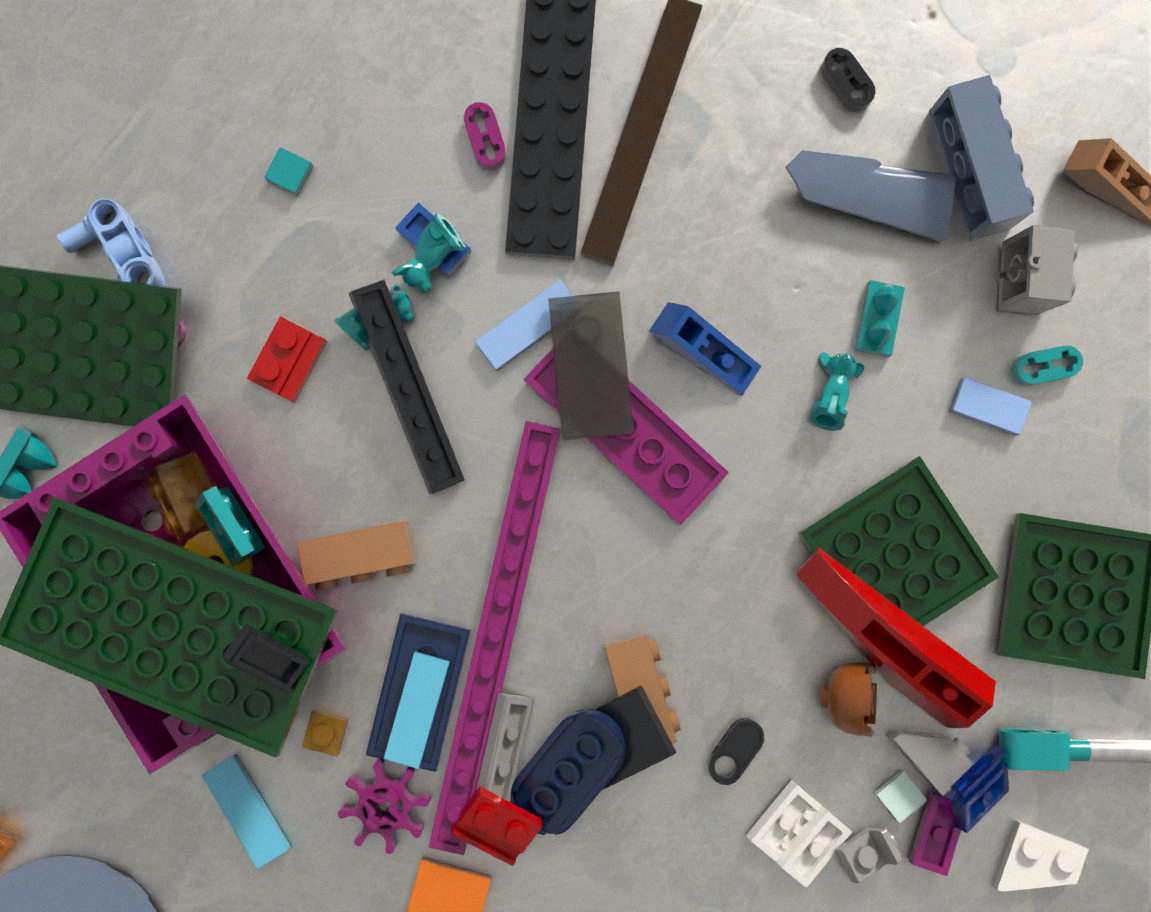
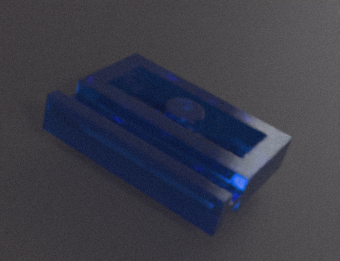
M993 745L951 786V791L955 792L951 801L954 827L968 833L1009 792L1008 764L1003 762V758L1007 756L1006 750Z

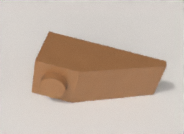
M1112 138L1078 140L1063 171L1083 190L1151 226V175Z

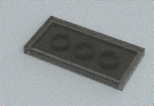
M619 291L548 298L562 441L634 434Z

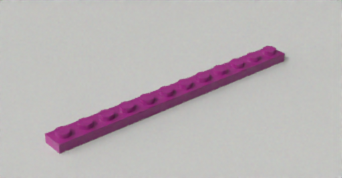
M529 421L525 422L429 848L464 855L467 843L451 835V825L458 820L460 812L476 792L498 693H501L560 436V428Z

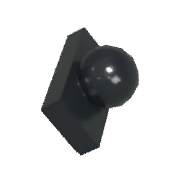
M248 624L244 625L222 656L226 663L286 693L310 661L305 654L278 641L272 634L260 631Z

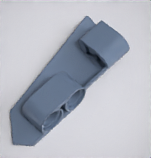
M804 150L786 166L787 171L805 201L940 242L947 239L956 185L954 174L881 166V162L875 159Z

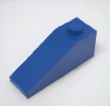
M668 302L649 330L651 334L671 350L740 395L744 394L761 368L760 364L689 306Z

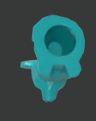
M437 213L419 238L415 259L396 268L392 274L393 276L402 275V279L407 285L419 287L423 293H426L432 287L430 279L431 270L439 267L451 251H463L466 246L452 224L442 214Z
M395 284L389 292L400 319L409 322L415 317L410 310V299L404 290L399 291V286ZM354 308L334 320L365 351L370 348Z
M823 352L819 357V362L829 373L830 379L822 390L820 400L815 401L812 407L810 420L818 427L836 431L841 430L845 426L844 423L848 411L845 409L849 396L848 380L858 378L863 373L864 365L856 363L855 359L848 353L830 356Z

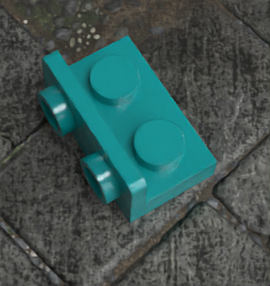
M214 486L200 495L194 505L232 567L256 555L265 548L228 487L218 491L217 487Z

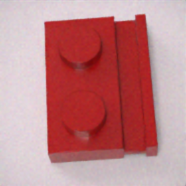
M280 316L247 379L295 403L328 341Z
M479 786L460 812L458 820L452 823L451 835L514 866L520 853L523 854L542 828V821L536 815Z

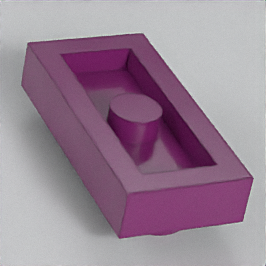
M929 792L928 801L925 805L909 862L912 865L947 876L969 805Z

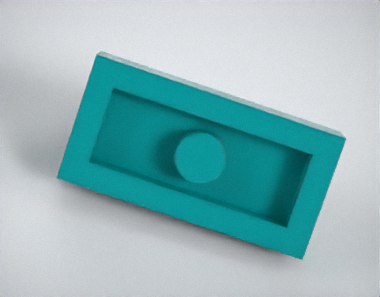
M873 280L867 283L854 351L888 358L892 356L905 287Z
M20 426L17 427L0 456V497L6 499H19L31 492L28 480L20 471L13 467L14 464L35 470L51 469L57 465L54 457L45 445L30 436L32 432Z

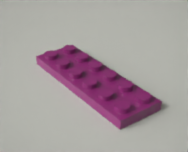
M573 328L523 379L527 385L679 525L691 515L729 473Z

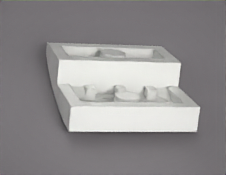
M791 780L747 833L746 837L772 858L783 870L807 888L836 853L835 849L845 842L852 831Z

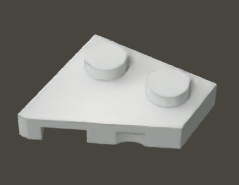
M1015 820L993 887L1001 892L1077 884L1089 849Z

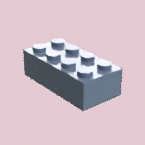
M990 75L948 86L929 110L948 173L955 175V195L970 241L1011 230L1034 212V197L1030 188L1025 186L1022 176V159L1018 153H1015L1011 142L1012 128L1009 121L1004 119L1000 107L1001 93L999 88L993 85Z

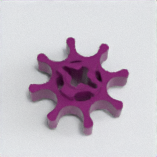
M379 758L373 765L376 775L374 782L364 783L355 774H352L347 779L345 785L358 793L359 803L356 805H343L338 812V817L343 819L348 816H356L362 821L363 830L354 840L356 846H361L368 834L379 833L386 841L385 852L392 854L397 846L394 838L396 830L406 829L415 838L421 836L424 826L412 819L410 810L417 806L427 807L431 800V795L426 793L421 796H414L408 792L406 782L414 775L415 768L409 766L402 778L391 779L385 774V761ZM384 801L390 803V807L384 811L379 806Z

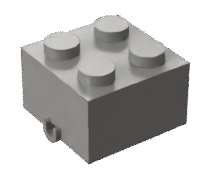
M1032 225L1002 241L1001 267L995 275V279L999 283L998 310L1038 315L1071 302L1076 288V282L1073 278V262L1078 253L1074 229ZM1000 274H1006L1007 277L1000 278Z

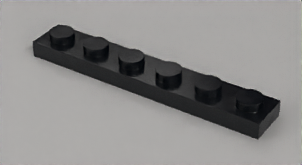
M385 279L348 293L429 494L437 493L465 481Z

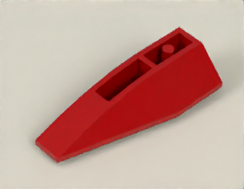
M818 548L797 571L796 575L869 661L875 663L876 669L887 682L945 727L969 728L993 707L996 686L994 679L823 550Z

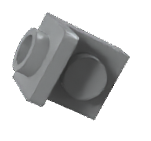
M866 827L835 849L853 883H861L886 864L897 865L903 861L898 851L897 840L886 828Z

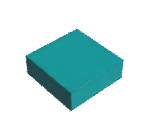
M279 147L264 178L266 181L298 196L313 164Z

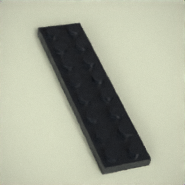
M526 0L505 247L506 255L575 260L596 0Z

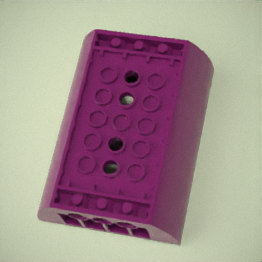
M187 395L181 396L0 511V531L21 566L24 567L54 497L61 498L170 542L174 540L180 547H184L188 540L197 534L210 531L194 505L200 495L214 486L217 487L218 491L228 487L265 546L261 552L252 556L253 569L251 575L317 601ZM152 511H157L162 516V525L155 531H151L146 525V517ZM219 556L210 558L224 564V561ZM333 626L314 672L346 649ZM94 684L149 774L168 765L217 735L207 729Z

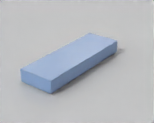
M560 279L475 342L494 369L498 371L581 310V306Z

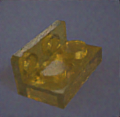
M196 452L155 466L149 475L150 480L147 481V486L152 498L155 501L160 500L165 511L162 517L170 534L175 533L180 541L185 539L190 533L208 527L194 504L200 495L212 488Z

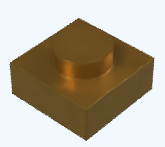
M315 710L312 711L302 748L338 756L349 719Z

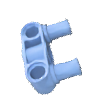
M109 198L96 200L83 217V221L57 234L59 242L69 253L95 239L101 241L107 257L119 273L117 280L138 282L139 276L149 271L150 277L146 284L165 285L164 276L152 255V251L132 217L124 208ZM116 212L115 220L111 224L105 225L107 215Z

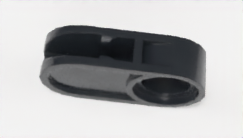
M750 718L736 720L711 752L707 760V769L715 782L721 785L735 783L759 752L764 743V732L756 721ZM728 756L734 760V771L728 776H720L715 771V763L720 757Z

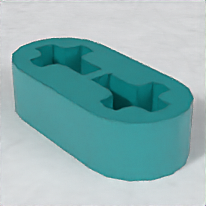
M1059 346L1030 352L1018 357L1013 362L1011 373L1014 380L1023 386L1062 380L1076 375L1082 369L1083 357L1081 352L1072 346ZM1062 355L1064 359L1070 358L1071 365L1066 368L1064 366L1052 367V362L1061 359ZM1029 362L1030 366L1041 364L1043 370L1033 373L1031 377L1030 373L1023 372V367L1028 365Z

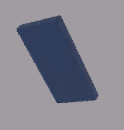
M400 613L367 747V756L384 758L412 658L416 651L450 661L420 765L421 769L437 771L471 629Z

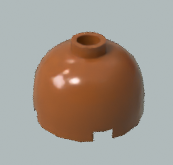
M857 662L845 664L838 667L831 674L828 686H821V707L828 708L832 723L836 728L845 733L871 737L874 735L873 729L868 724L876 723L877 683H871L872 674H869H876L875 663Z

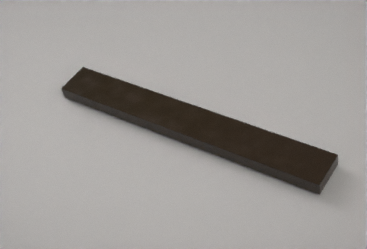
M668 0L586 235L581 250L582 256L611 266L615 264L703 5L688 0Z

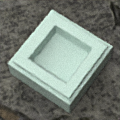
M902 770L874 792L898 823L904 821L928 801Z

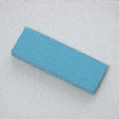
M414 652L383 759L417 769L420 768L450 661Z
M236 754L201 775L257 870L291 848Z

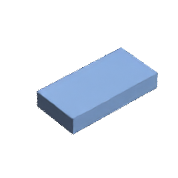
M964 377L960 381L950 412L1018 436L1021 435L1032 401Z

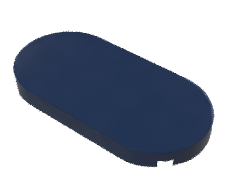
M593 709L575 711L562 720L519 773L512 785L511 796L513 795L515 805L541 818L542 828L537 834L546 835L548 833L557 835L570 829L618 772L626 756V742L622 730L611 717Z

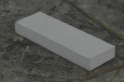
M498 693L476 790L481 786L510 802L512 785L516 778L533 699L526 696Z

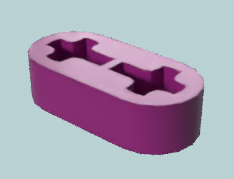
M473 103L465 110L464 123L475 159L483 169L496 170L504 164L506 150L495 113L486 103ZM481 113L483 118H487L485 120V132L480 133L478 124L471 123L475 121V114ZM490 140L493 150L499 149V151L495 152V159L489 160L487 155L481 156L485 153L484 141Z

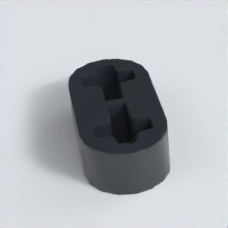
M845 48L832 49L826 55L821 66V73L824 79L848 110L853 112L865 110L876 94L872 80L849 50ZM834 61L836 63L842 61L845 63L843 72L840 69H831ZM854 89L857 91L863 89L865 91L862 99L860 97L855 99L851 97Z

